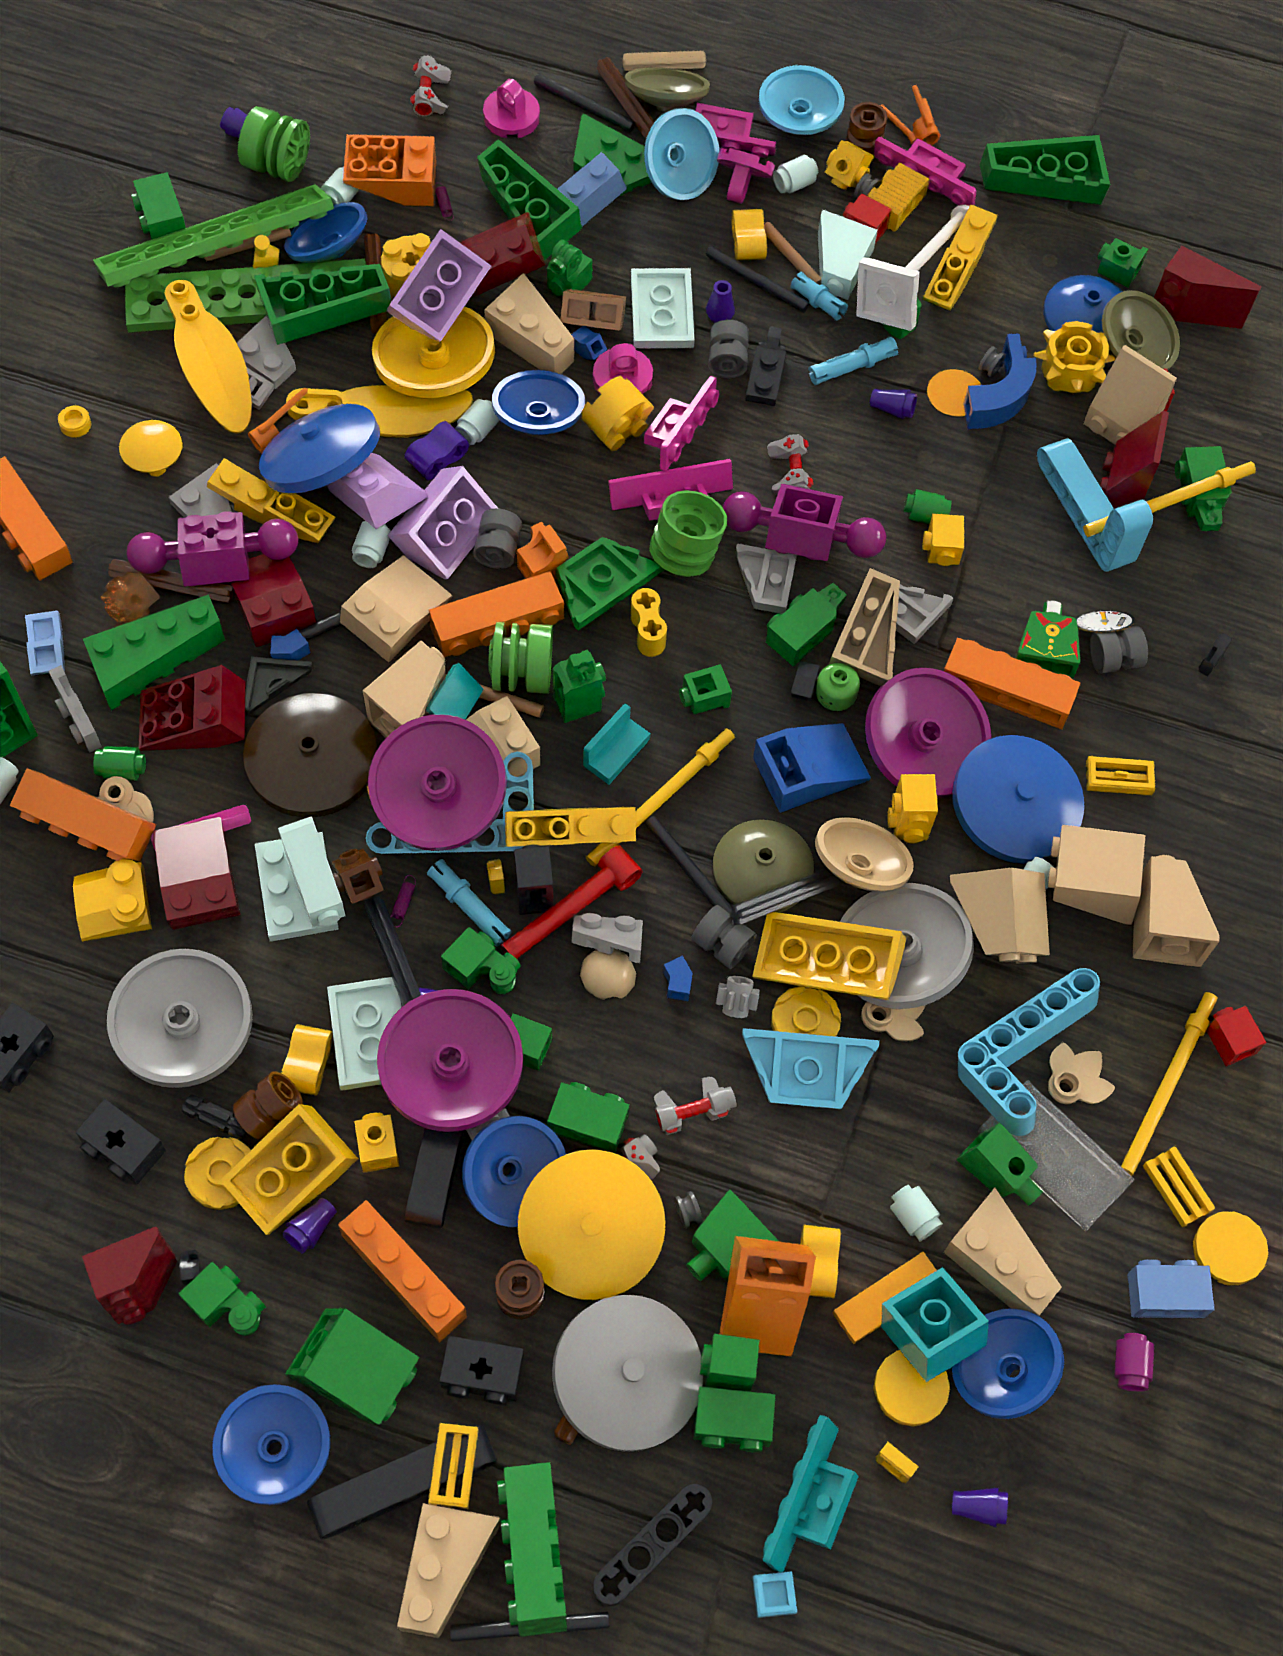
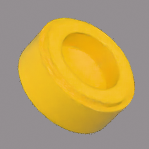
M81 406L66 407L58 416L60 429L68 437L83 436L91 428L90 416L87 410Z

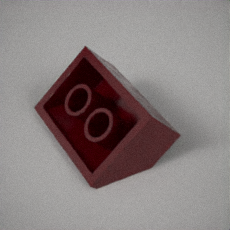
M528 212L459 242L491 265V268L470 298L516 279L523 273L527 274L545 266Z
M157 1226L82 1256L96 1299L117 1324L124 1322L125 1325L143 1320L146 1317L145 1313L155 1309L177 1263L175 1253Z

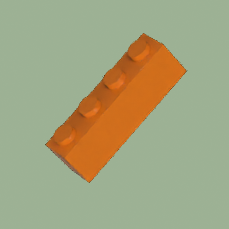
M5 456L0 458V526L5 530L2 535L11 550L17 548L21 553L17 557L27 573L32 570L40 581L72 564L73 561L67 545Z
M549 571L429 609L430 627L444 657L450 655L458 656L469 649L481 645L489 646L495 631L496 622H505L506 637L511 636L513 623L519 624L520 635L527 633L531 624H556L559 620L564 619V601L552 573Z
M958 637L944 669V672L964 682L978 699L1061 730L1068 718L1081 683L1072 680L1071 677L1065 674L1053 673L1042 669L1035 663L1023 662L1005 652L994 651L980 646L975 641L964 640Z
M26 768L10 806L21 810L19 817L38 825L40 820H43L50 824L48 830L64 837H68L69 833H72L79 837L78 844L96 851L98 846L108 850L106 856L116 861L131 859L140 862L157 825Z
M367 1200L338 1224L342 1237L439 1343L467 1318L465 1306Z

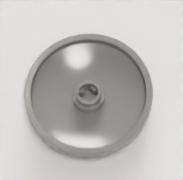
M906 883L902 887L889 891H871L858 899L840 920V922L902 931L906 938L898 975L889 1000L858 995L867 1002L877 1006L892 1009H909L930 1004L952 991L961 982L970 967L974 952V941L969 919L957 901L937 888L917 883Z
M194 949L168 950L144 959L121 979L109 1002L107 1031L116 1055L123 1065L135 1076L162 1087H189L216 1077L238 1058L250 1035L253 1016L252 1005L241 977L221 958L208 952Z
M612 1296L584 1309L564 1330L553 1358L552 1380L554 1392L566 1419L589 1441L616 1451L644 1450L661 1444L674 1436L692 1416L697 1406L699 1387H702L703 1375H700L701 1354L688 1326L667 1306L642 1296Z

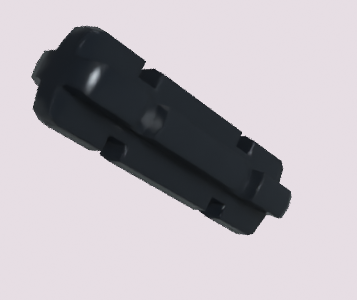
M190 1095L185 1099L181 1109L183 1114L193 1119L197 1116L198 1121L223 1133L227 1130L228 1135L240 1140L246 1137L247 1132L240 1126L234 1117V1113L210 1102L205 1104L204 1099L195 1095Z

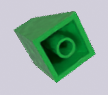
M325 1308L285 1375L365 1422L380 1425L382 1420H388L397 1405L395 1398L400 1389L407 1387L414 1378L417 1371L415 1364L419 1357L346 1308Z

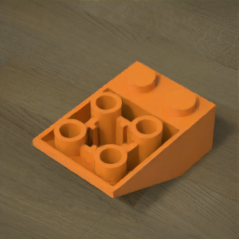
M346 135L344 184L404 206H434L436 176L434 137Z
M735 1236L720 1335L760 1340L758 1351L760 1353L792 1356L810 1296L816 1260L815 1254L808 1245Z

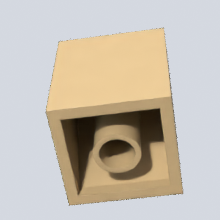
M420 641L363 690L368 721L385 738L406 722L429 715L426 707L446 677L445 658L442 653L435 647L429 648L424 642Z
M1062 825L1060 837L1053 836L1051 857H1057L1056 868L1050 867L1047 886L1054 888L1053 901L1123 924L1132 925L1141 894L1145 835Z
M1169 855L1152 856L1142 872L1141 894L1134 915L1133 958L1201 967L1219 943V933L1187 862L1176 860Z
M1004 868L950 875V882L985 955L999 956V962H1016L1017 964L1036 963L1037 956L1050 955L1044 873L1017 868Z

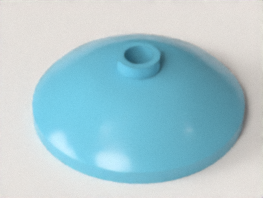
M795 65L776 70L764 80L759 92V106L764 117L775 127L792 134L809 135L822 132L839 120L844 109L845 99L840 84L830 74L811 66Z
M681 108L670 110L655 121L646 139L644 158L648 176L660 193L675 200L695 198L709 187L717 172L719 163L717 161L719 154L718 140L713 127L703 115L691 109Z

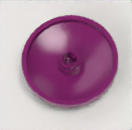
M933 668L906 670L888 680L875 693L866 715L865 732L868 748L875 764L883 775L895 786H898L901 774H935L937 798L952 795L954 778L961 763L975 747L991 739L988 716L975 693L957 677Z
M451 715L423 716L399 726L382 742L376 751L368 777L370 801L374 812L384 827L403 843L429 851H444L458 848L482 835L500 813L507 789L504 762L492 739L475 724Z
M458 989L433 991L416 997L405 1004L388 1022L378 1046V1074L383 1091L390 1103L401 1115L411 1122L436 1131L467 1130L495 1117L512 1099L522 1075V1043L511 1018L490 999L474 992Z

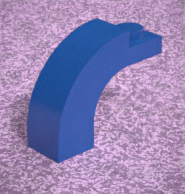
M1007 334L1002 352L1006 354L1004 361L1006 377L990 385L968 386L963 403L967 429L988 428L1002 424L1014 417L1025 405L1035 378L1037 364L1036 358H1027V350L1025 346L1021 345L1019 334Z

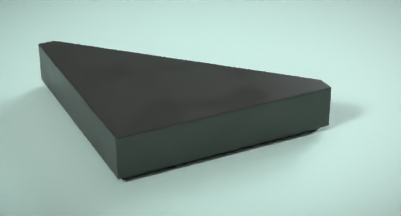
M251 657L245 689V715L251 714L311 673L313 668L312 662Z

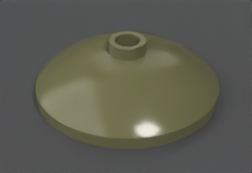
M660 67L640 68L629 71L625 75V85L630 92L645 103L657 106V110L664 112L673 110V108L685 107L701 100L710 90V83L706 78L679 69Z
M1129 290L1120 292L1106 304L1102 315L1103 334L1107 338L1109 349L1116 358L1122 347L1126 345L1162 369H1169L1175 363L1180 351L1179 333L1170 313L1160 302L1143 292Z
M751 820L735 826L722 837L713 857V875L716 885L722 895L733 905L814 874L813 856L805 840L792 828L772 820ZM768 854L771 859L763 860L760 858V855ZM798 902L793 903V904H791V905H788V906H786V907H783V908L778 909V910L773 911V912H778V913L783 912V911L788 910L789 908L793 907V906L796 905Z

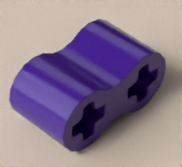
M443 421L437 424L427 436L414 441L408 447L405 453V460L425 479L431 480L436 477L441 469L460 460L467 452L470 443L450 423Z

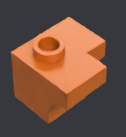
M542 522L531 527V541L517 549V566L526 579L551 571L553 578L556 579L557 567L569 558L566 546L550 524L545 526Z

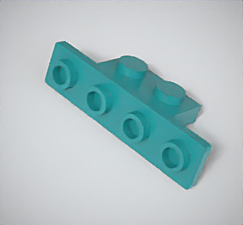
M823 1415L819 1416L816 1425H813L808 1433V1446L803 1459L795 1466L793 1484L788 1496L782 1500L779 1506L778 1522L774 1532L767 1537L764 1544L763 1561L779 1573L784 1571L797 1537L831 1550L859 1477L852 1470L826 1462L837 1436L838 1427L828 1417Z

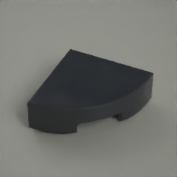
M1224 633L1220 634L1214 642L1212 649L1198 667V671L1208 677L1225 654L1232 638Z
M196 1250L182 1252L180 1256L181 1281L186 1287L200 1274L199 1254Z

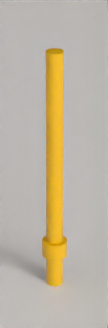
M1251 461L1232 469L1226 467L1216 471L1214 476L1146 502L1150 506L1151 511L1155 512L1217 487L1223 489L1234 485L1236 480L1254 474L1256 468ZM1108 516L1084 525L1083 531L1085 535L1090 537L1101 533Z
M726 728L712 742L704 743L696 751V756L635 811L636 828L705 765L710 766L719 757L718 753L735 738L731 730ZM601 842L586 856L587 861L595 867L606 852L618 846L621 842Z
M1210 992L1204 993L1196 1012L1190 1014L1185 1024V1035L1120 1167V1171L1126 1175L1133 1176L1199 1037L1204 1036L1210 1024L1208 1018L1218 999L1217 996Z

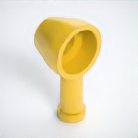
M258 235L254 240L253 268H266L278 265L279 249L270 244L268 237Z

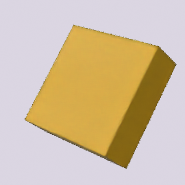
M889 1442L885 1444L875 1458L876 1462L902 1483H906L919 1467Z

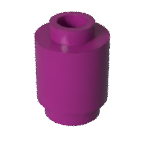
M1126 1333L1124 1334V1339L1116 1341L1114 1377L1118 1379V1388L1135 1392L1148 1391L1149 1383L1153 1381L1154 1344L1147 1341L1146 1335Z

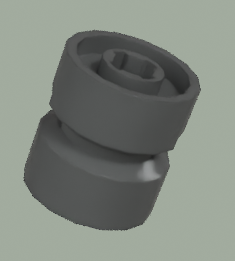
M722 320L711 327L708 368L714 375L722 378H736L746 372L749 345V330L746 325L736 320Z
M495 508L484 511L481 516L479 535L476 538L473 551L474 558L482 565L490 568L502 569L510 567L515 559L517 541L519 540L522 527L521 519L513 512L505 509Z
M1132 626L1119 630L1117 634L1114 631L1093 633L1090 638V655L1096 672L1099 674L1115 672L1121 666L1125 670L1144 667L1148 660V645L1142 628Z
M716 905L700 921L692 934L691 940L707 952L714 950V958L727 968L732 969L748 952L757 934L744 924H734L730 913L721 906Z

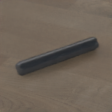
M827 868L733 905L730 917L734 920L735 924L741 925L841 885L843 881Z
M373 896L371 899L366 900L364 907L402 1006H404L416 997L421 996L385 902L379 896Z

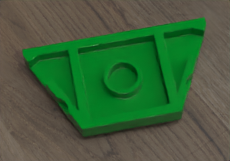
M586 114L581 116L573 170L578 172L602 152L619 169L627 189L620 195L633 191L635 187L652 183L645 166V146Z
M601 537L558 566L555 576L574 627L580 630L659 575L664 569L655 561L639 556L640 550L629 546H621L616 541Z

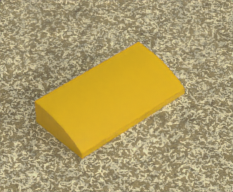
M771 912L766 916L753 978L889 1000L898 975L906 938L902 931Z

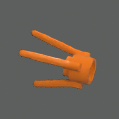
M916 85L912 86V91L922 117L913 123L912 132L884 105H880L886 111L888 119L908 137L912 145L917 138L931 146L939 140L940 133L934 123L927 99H922Z
M306 387L295 394L266 422L248 433L251 442L261 454L270 441L279 433L274 424L308 393Z

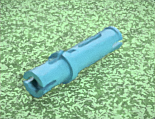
M889 337L871 345L866 343L860 345L859 349L814 366L812 365L808 368L810 379L814 385L865 366L866 368L873 367L880 360L898 355L896 341L893 337Z
M443 859L435 863L443 875L433 866L430 867L427 875L446 892L445 897L449 902H455L493 940L496 947L503 943L501 937L495 932L496 930L506 940L509 938L512 931L471 891L470 883L466 879H460Z

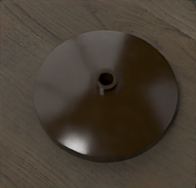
M307 693L291 696L273 704L256 719L245 740L243 760L251 787L267 805L291 816L320 817L336 813L348 807L366 791L370 766L378 748L370 722L354 705L332 695Z

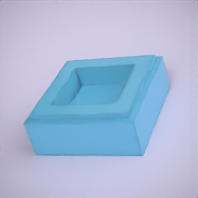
M792 1572L754 1575L752 1577L757 1618L797 1613Z

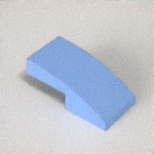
M58 610L25 615L30 674L49 673V670L60 665L65 671L62 625Z

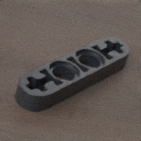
M691 1484L683 1488L599 1571L594 1579L593 1591L596 1599L601 1604L615 1606L621 1603L707 1517L712 1507V1497L708 1489L698 1484ZM688 1494L692 1497L700 1494L704 1498L701 1503L704 1510L702 1512L696 1509L692 1510L685 1518V1520L691 1522L686 1528L681 1518L670 1510L676 1506L680 1513L688 1504L686 1498ZM662 1520H671L676 1524L678 1535L673 1541L664 1542L656 1535V1526ZM634 1548H644L650 1555V1563L643 1570L633 1569L628 1563V1554ZM621 1562L625 1572L634 1577L635 1580L629 1584L625 1577L617 1587L620 1594L615 1597L610 1593L605 1597L601 1593L604 1588L601 1580L605 1577L610 1581L613 1580L620 1573V1570L614 1566Z

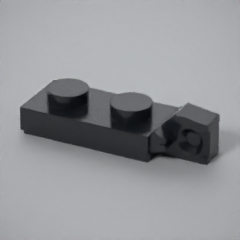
M770 326L767 342L759 341L755 351L745 401L771 406L776 405L786 357V346L779 345L782 328Z

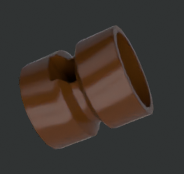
M862 102L855 105L850 113L846 141L874 156L875 141L879 136L884 138L888 117L884 108L872 102Z
M273 1071L257 1083V1090H249L233 1104V1112L240 1126L248 1134L257 1139H263L298 1104L303 1105V1100L297 1087L288 1077Z
M515 1260L510 1261L500 1269L496 1276L495 1289L498 1306L502 1312L510 1318L519 1320L535 1315L543 1305L544 1281L538 1267L529 1261Z

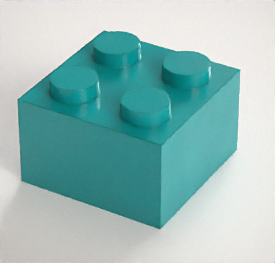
M943 1267L882 1303L881 1328L925 1382L930 1381L987 1345L989 1321Z

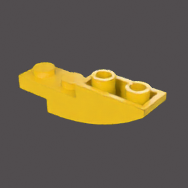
M970 204L950 247H947L923 296V300L947 310L952 309L984 251V246L997 221L998 215Z
M225 458L207 481V488L233 502L234 510L242 512L243 515L261 524L271 519L286 520L294 526L299 539L319 543L335 520V516L296 493H282L271 489L266 482Z
M635 807L567 808L505 812L506 847L532 844L541 846L636 841Z

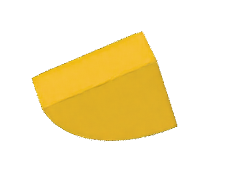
M489 860L487 862L491 892L493 894L505 893L501 860Z

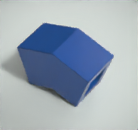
M582 326L571 334L574 338V350L582 358L595 360L607 351L601 335L592 332L586 326Z
M297 629L286 636H272L271 657L274 659L300 660L310 654L308 642Z
M680 956L663 965V974L669 983L667 998L688 1001L693 973L684 957Z

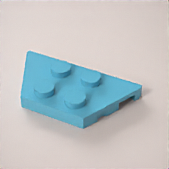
M742 1029V1036L769 1103L842 1109L851 1090L860 1079L866 1065L879 1047V1040Z

